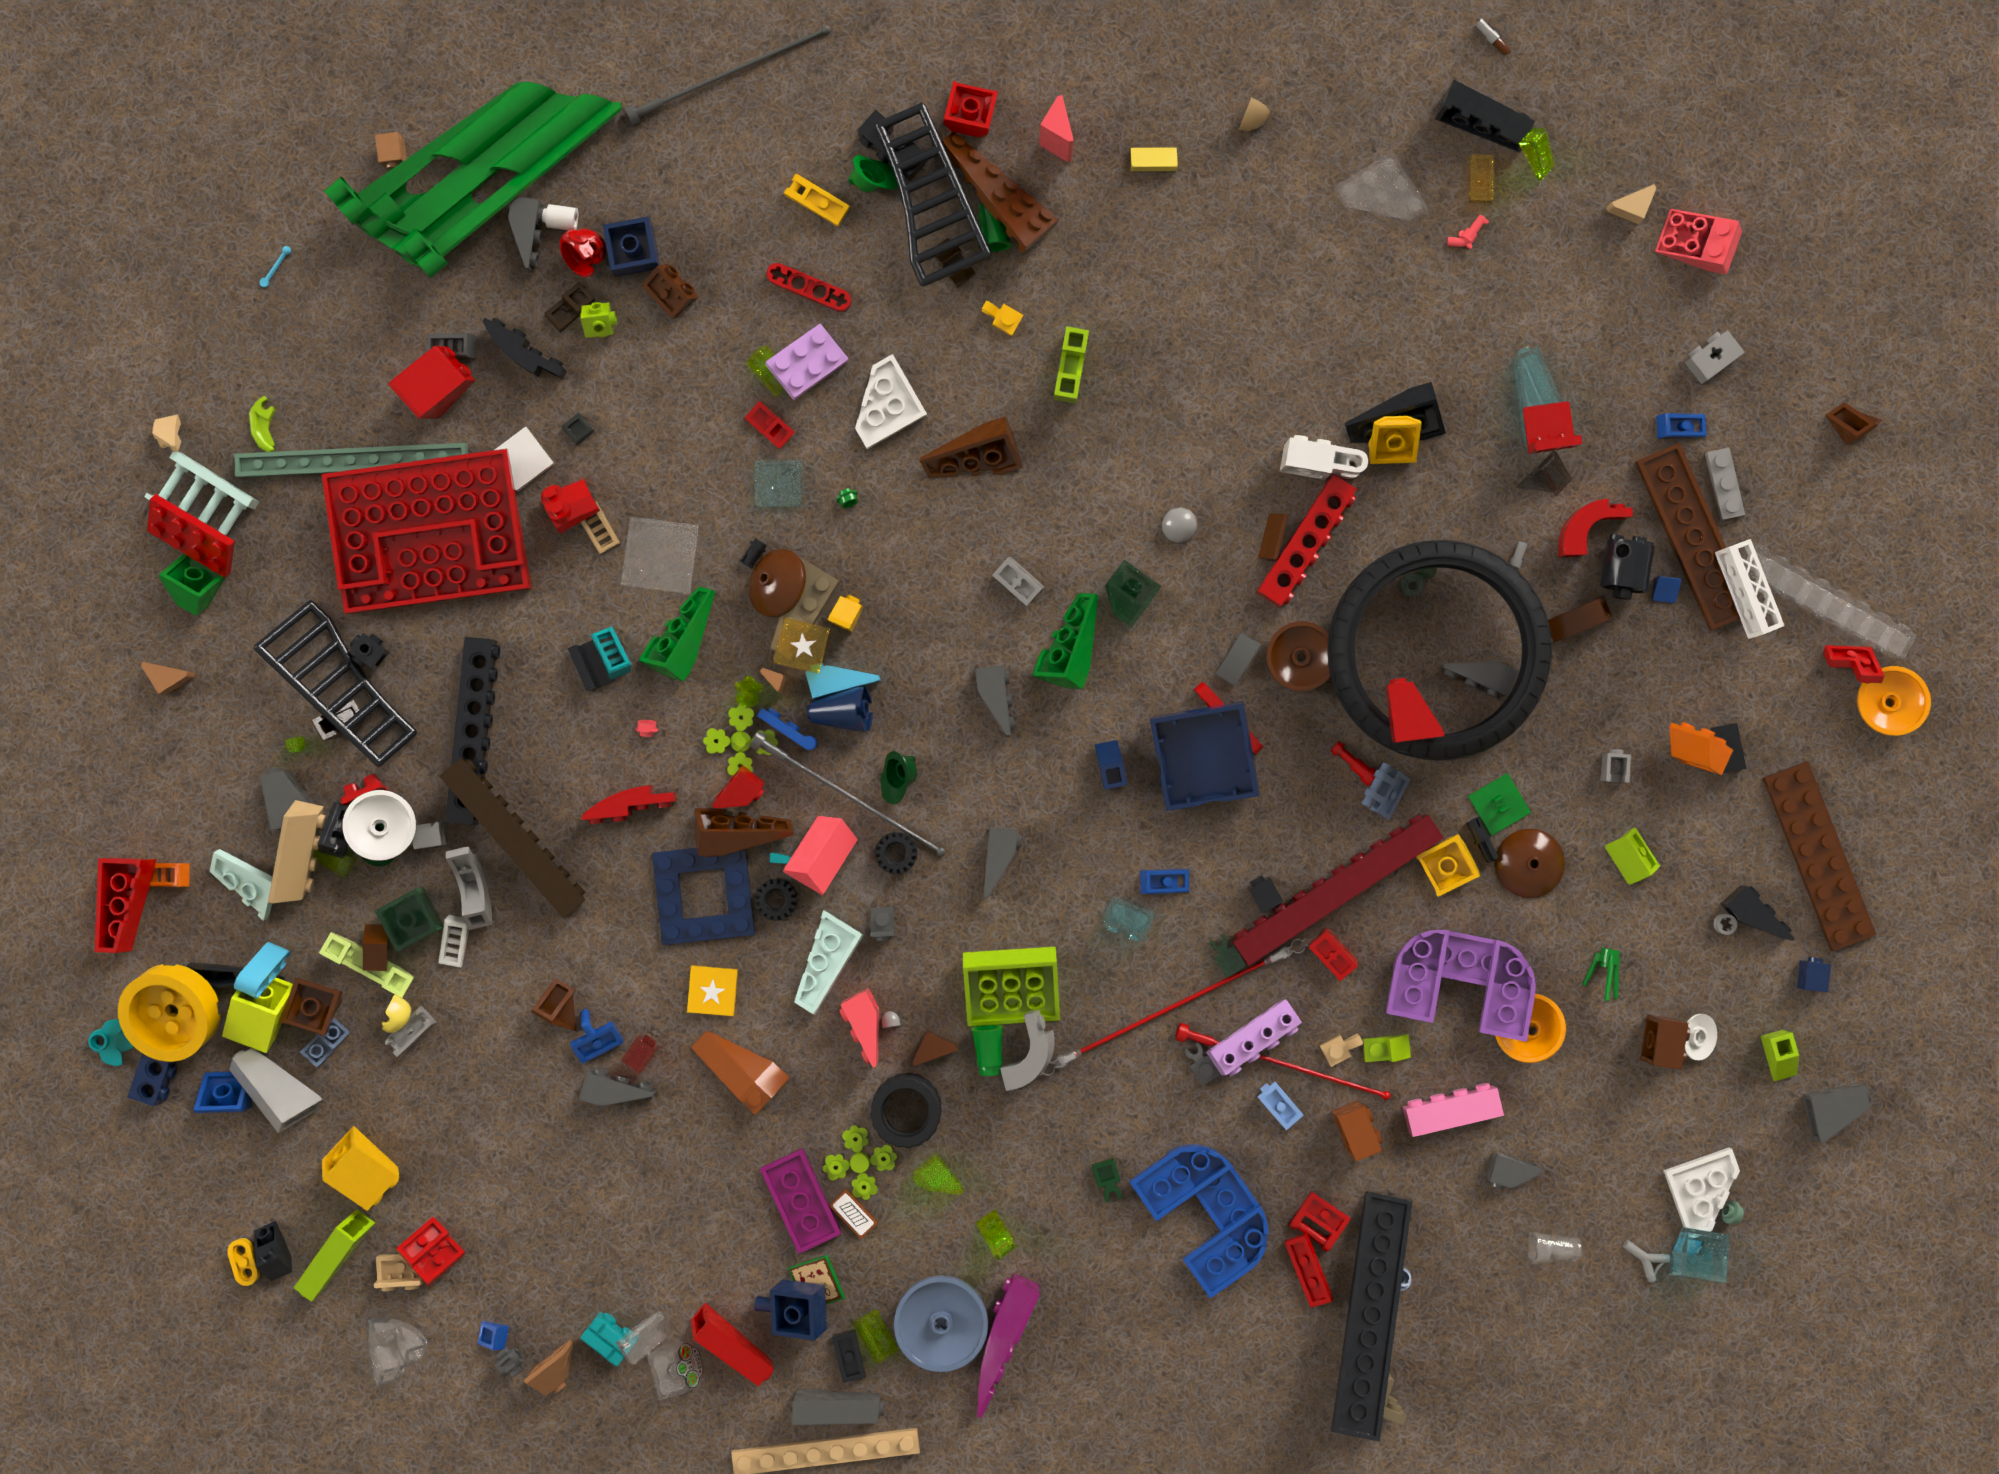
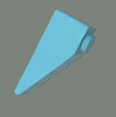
M823 663L809 666L810 670L805 671L813 699L881 681L879 675L829 665L824 666Z

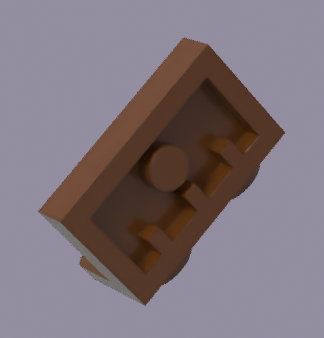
M668 264L658 265L641 285L672 319L677 318L690 302L696 301L698 298L694 288L689 283L683 281L676 268Z

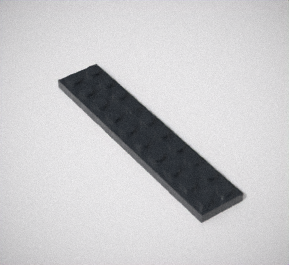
M1369 1191L1365 1192L1331 1432L1380 1442L1413 1202L1411 1200Z

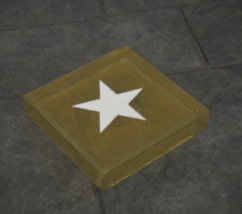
M784 617L773 663L819 674L830 628Z

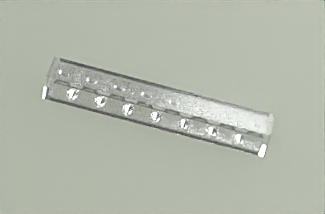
M1761 544L1753 545L1771 592L1894 661L1905 659L1917 637L1916 634L1911 632L1909 626L1902 623L1896 624L1890 620L1891 617L1889 615L1871 610L1869 604L1860 600H1853L1850 598V594L1844 590H1835L1829 586L1830 583L1828 581L1810 576V572L1805 568L1794 567L1789 564L1787 558L1780 555L1774 556L1769 553L1767 547ZM1746 549L1743 555L1741 556V558L1744 560H1746L1748 556ZM1749 569L1748 576L1751 581L1755 582V572Z

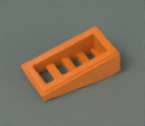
M156 863L150 886H190V864ZM158 868H161V882H158ZM168 868H171L170 882H168Z

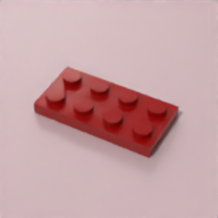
M157 494L150 498L147 525L149 533L223 577L231 573L235 544L233 539Z

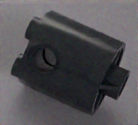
M1610 534L1606 545L1600 587L1613 590L1612 597L1621 600H1631L1632 593H1647L1655 550L1654 543L1647 541L1645 537L1633 536L1632 540L1624 539L1622 535Z

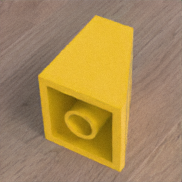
M355 1126L322 1159L323 1181L366 1211L373 1205L376 1206L381 1201L384 1192L388 1188H393L399 1180L398 1166Z

